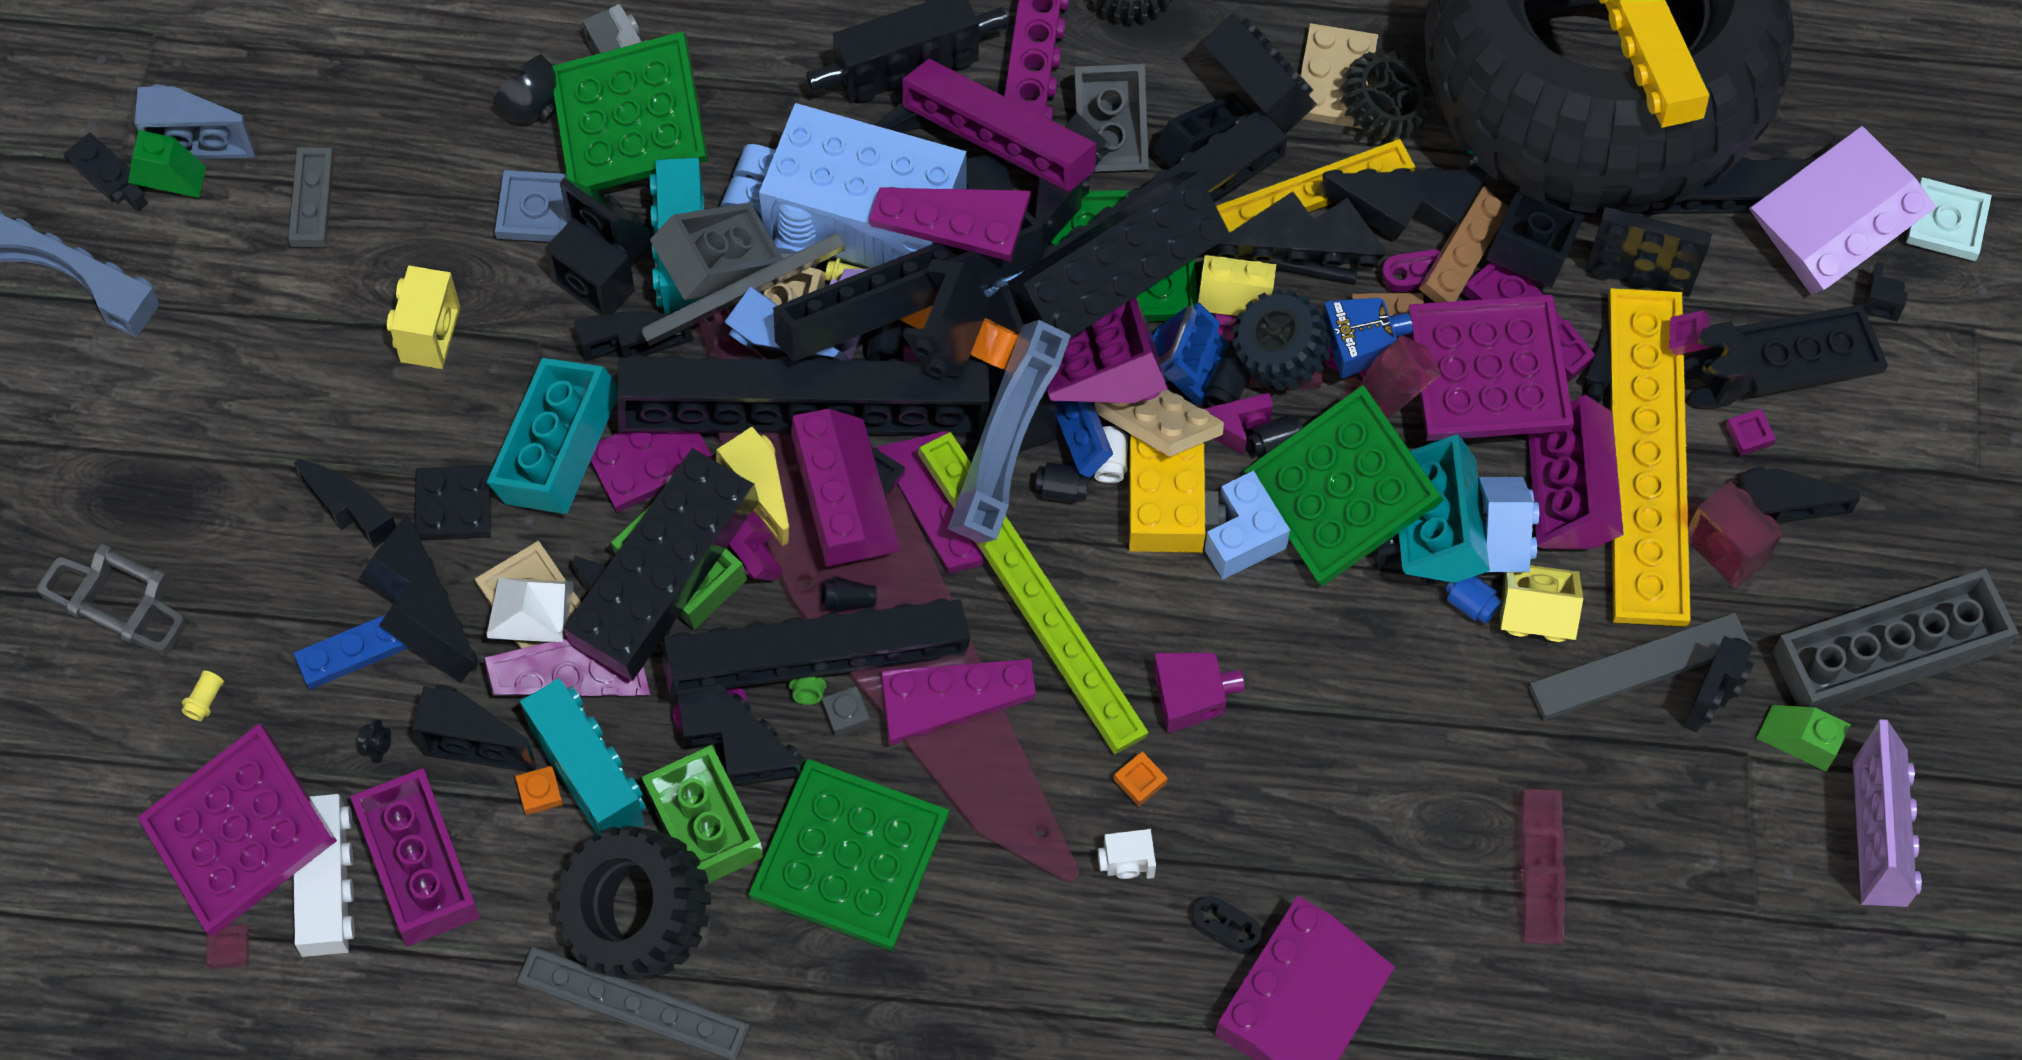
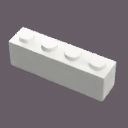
M339 794L309 796L337 842L294 874L295 946L302 957L349 953L348 940L355 937L353 916H348V903L354 901L352 879H347V866L353 865L351 842L346 843V830L352 829L350 806L345 807Z

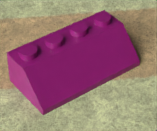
M1587 395L1571 401L1574 420L1572 431L1528 434L1534 502L1539 504V522L1535 524L1537 546L1541 549H1594L1624 535L1613 413Z
M832 409L794 415L792 417L791 438L826 567L899 552L900 548L864 420Z

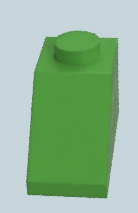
M1772 705L1756 739L1826 772L1835 759L1851 724L1816 707Z

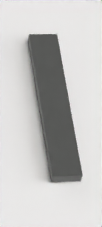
M835 233L643 327L641 331L647 343L651 346L739 303L750 286L759 292L764 291L845 251L844 244L839 234Z
M1732 613L1530 683L1529 690L1545 721L1709 664L1724 636L1740 638L1749 644L1750 642L1736 613Z
M535 947L531 948L517 980L518 986L723 1060H738L750 1030V1025L622 978L595 972L583 964Z

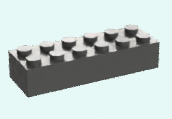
M1985 568L1781 635L1772 651V655L1796 705L1800 707H1816L1822 711H1827L2007 651L2019 633Z

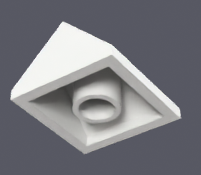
M499 577L487 638L563 643L565 634L563 628L567 624L573 582Z

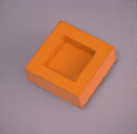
M1143 751L1114 774V781L1138 806H1141L1158 792L1168 781L1164 773Z
M553 766L515 776L526 815L563 805Z

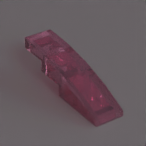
M1522 790V908L1524 943L1564 944L1566 867L1563 866L1562 790Z

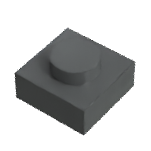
M1205 491L1206 540L1207 531L1224 524L1226 520L1225 505L1219 504L1218 491Z
M857 686L822 698V705L834 736L870 725V718Z

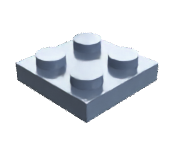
M504 170L495 227L496 238L551 242L568 223L560 188V182L563 178L567 179V174Z

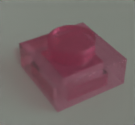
M247 924L226 926L215 936L207 933V966L209 969L249 966V928Z

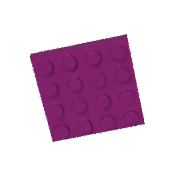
M1553 295L1409 304L1407 312L1410 315L1413 327L1411 339L1426 441L1441 440L1457 434L1461 438L1572 431L1574 420Z
M260 723L137 817L203 929L211 936H215L337 842L267 728Z

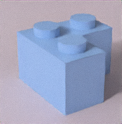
M1254 471L1221 486L1219 504L1225 505L1228 522L1207 531L1205 552L1223 580L1287 549L1290 529Z
M1479 477L1490 571L1488 572H1530V559H1536L1537 539L1532 537V525L1539 522V504L1534 502L1533 490L1527 488L1523 477Z

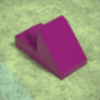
M1262 394L1205 408L1209 414L1224 422L1223 435L1213 440L1240 454H1245L1247 440L1243 428L1253 430L1254 426L1271 421L1273 403L1270 394Z

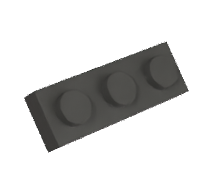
M297 147L288 237L291 247H326L335 156L333 148Z

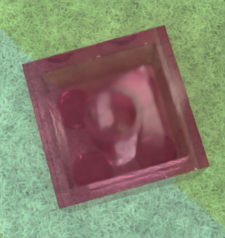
M1730 481L1698 506L1688 528V541L1737 589L1768 564L1783 533L1779 530L1778 524L1771 516L1764 515L1753 504L1752 498L1745 490L1738 489Z

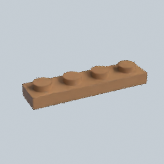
M1486 187L1480 188L1439 253L1419 290L1435 303L1456 301L1503 222L1509 206Z

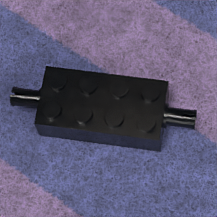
M931 0L833 33L834 64L813 71H807L806 78L812 93L841 83L850 104L857 101H868L878 94L890 90L903 89L902 79L928 59L951 70L966 68L973 62L979 61V40H981V36L1009 28L1008 18L1003 7L975 16L969 0Z

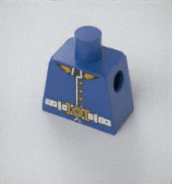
M1381 298L1324 302L1322 318L1330 330L1329 336L1332 339L1331 350L1340 378H1346L1392 359L1395 356L1397 347L1396 337L1413 333L1410 315L1402 313L1389 316L1385 302Z

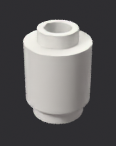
M1105 426L1103 429L1113 455L1094 473V478L1103 483H1117L1124 479V474L1128 470L1129 436L1118 427Z

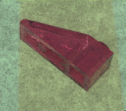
M1402 335L1374 359L1359 387L1364 385L1385 416L1389 419L1442 374L1426 346Z

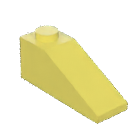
M750 427L716 449V462L755 484L759 502L753 511L770 528L777 541L784 546L788 543L789 523L775 459V448L765 435L760 436L753 427Z

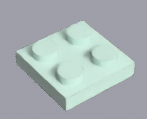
M1922 177L1920 185L1933 201L1936 208L1909 227L1906 243L1976 261L1980 254L1992 195Z

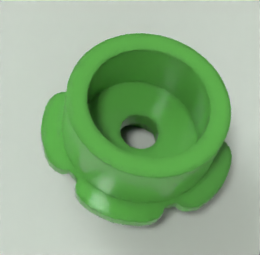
M819 676L792 679L789 683V688L793 689V699L803 705H813L820 702L823 698L824 689L827 687L826 681Z

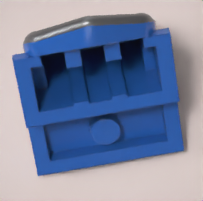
M1196 303L1194 307H1185L1160 325L1153 335L1165 381H1171L1196 405L1206 404L1204 402V388L1217 361L1225 357L1229 343L1217 332L1220 322L1201 303Z

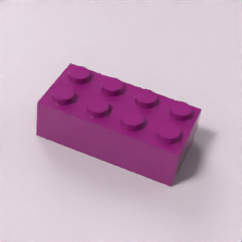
M424 768L350 796L397 926L407 947L480 919Z

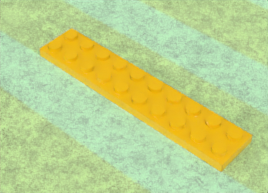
M1610 288L1608 294L1611 369L1610 411L1613 413L1624 535L1612 540L1613 623L1688 627L1690 623L1684 354L1675 355L1669 349L1670 317L1683 315L1682 292Z

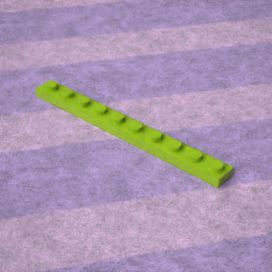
M949 432L919 447L918 455L955 509L971 462L952 433ZM1005 515L997 540L984 543L976 542V544L1114 755L1145 739L1149 732Z

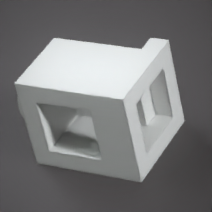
M1151 829L1105 834L1103 848L1097 849L1100 871H1107L1108 876L1117 875L1120 879L1134 878L1140 872H1146L1147 879L1154 878L1156 862Z

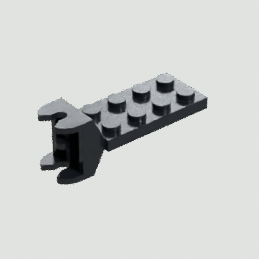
M1861 304L1735 327L1732 321L1711 325L1704 329L1698 338V344L1709 348L1701 350L1697 356L1690 357L1684 361V378L1689 380L1701 379L1706 384V387L1696 389L1687 401L1696 408L1715 409L1731 405L1750 390L1753 396L1874 375L1883 373L1888 364L1864 306Z

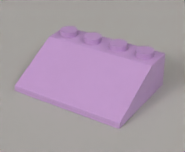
M1861 126L1751 206L1749 210L1812 295L1825 290L1934 210L1936 206L1917 179Z
M1880 719L1853 760L1861 905L1908 907L1915 896L1920 894L1922 885L1920 871H1915V858H1917L1919 853L1918 835H1913L1912 822L1915 821L1917 815V803L1915 799H1911L1910 786L1914 782L1915 770L1913 763H1908V749L1888 720Z

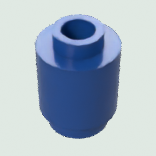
M1477 576L1457 583L1449 582L1445 589L1450 593L1447 601L1475 622L1480 620L1487 624L1503 603V600L1497 596L1498 592Z

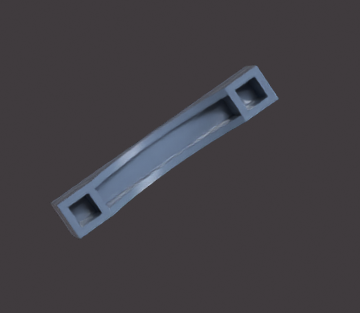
M0 210V263L29 262L45 265L67 274L78 281L93 296L106 324L137 338L160 305L154 292V286L150 282L139 276H136L134 279L124 274L115 264L111 262L103 264L95 260L86 250L80 247L72 249L64 245L63 241L57 236L48 232L43 235L35 231L23 219L16 218L13 220L5 216Z
M1041 320L1021 327L947 529L978 543L997 540L1009 507L1011 480L1022 440L1039 401L1060 367L1071 337L1070 334Z

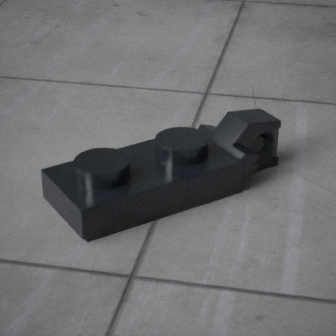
M91 132L63 154L66 161L112 203H119L124 199L137 212L149 204L144 197V192L138 187L139 185L128 183L130 168Z

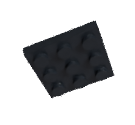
M1605 207L1587 260L1585 272L1592 273L1602 279L1612 278L1628 282L1638 288L1648 287L1661 291L1682 292V296L1690 297L1710 246L1712 233Z

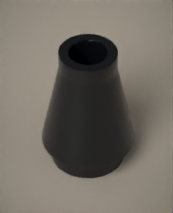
M832 576L831 579H823L820 591L822 609H830L831 613L876 606V585H867Z

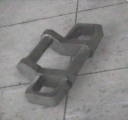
M106 542L101 543L96 550L91 567L62 557L57 558L37 587L43 599L67 610L68 614L76 618L83 616L120 634L123 641L132 645H139L161 656H166L186 627V622L182 615L162 603L170 580V573L161 568L154 570L118 553L115 546ZM112 566L148 583L144 593L145 596L128 621L92 605V602L106 583ZM64 571H70L85 577L70 601L50 591ZM157 611L174 621L171 629L161 642H155L142 636Z

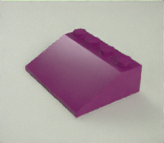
M1136 296L1069 339L1060 367L1047 387L1051 401L1135 403L1140 400L1154 399L1162 391L1168 389L1149 324Z
M1297 895L1220 1018L1215 1036L1254 1060H1339L1394 971L1395 966L1331 914Z

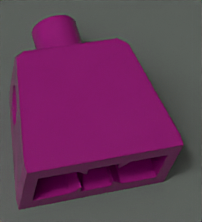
M1156 653L1154 656L1153 670L1167 733H1172L1223 715L1226 707L1225 694L1244 691V679L1241 669L1220 672L1217 656L1214 653Z

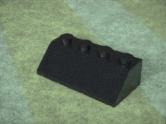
M1007 285L1001 287L988 298L991 304L985 318L1019 334L1024 324ZM977 358L978 360H975L977 362H985L979 358ZM988 363L989 405L992 409L1006 370ZM1047 389L1030 420L1019 452L1056 441L1057 406L1055 401H1051Z

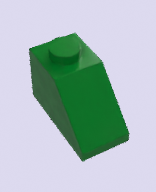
M138 130L128 183L200 198L206 166L174 137Z

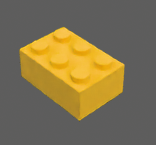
M1130 434L1129 551L1203 553L1205 540L1204 443L1169 457Z

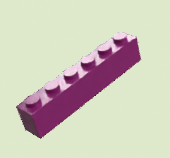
M931 59L925 61L902 79L903 107L1067 192L1073 190L1095 171V142Z

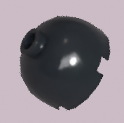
M540 54L521 67L524 71L516 77L512 75L493 98L494 104L502 113L520 123H532L540 117L547 121L557 112L554 98L556 74L553 65Z

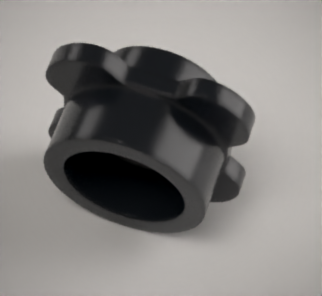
M375 719L371 724H366L361 728L357 739V747L360 753L372 756L374 763H380L383 755L390 748L391 730L384 728L381 720Z

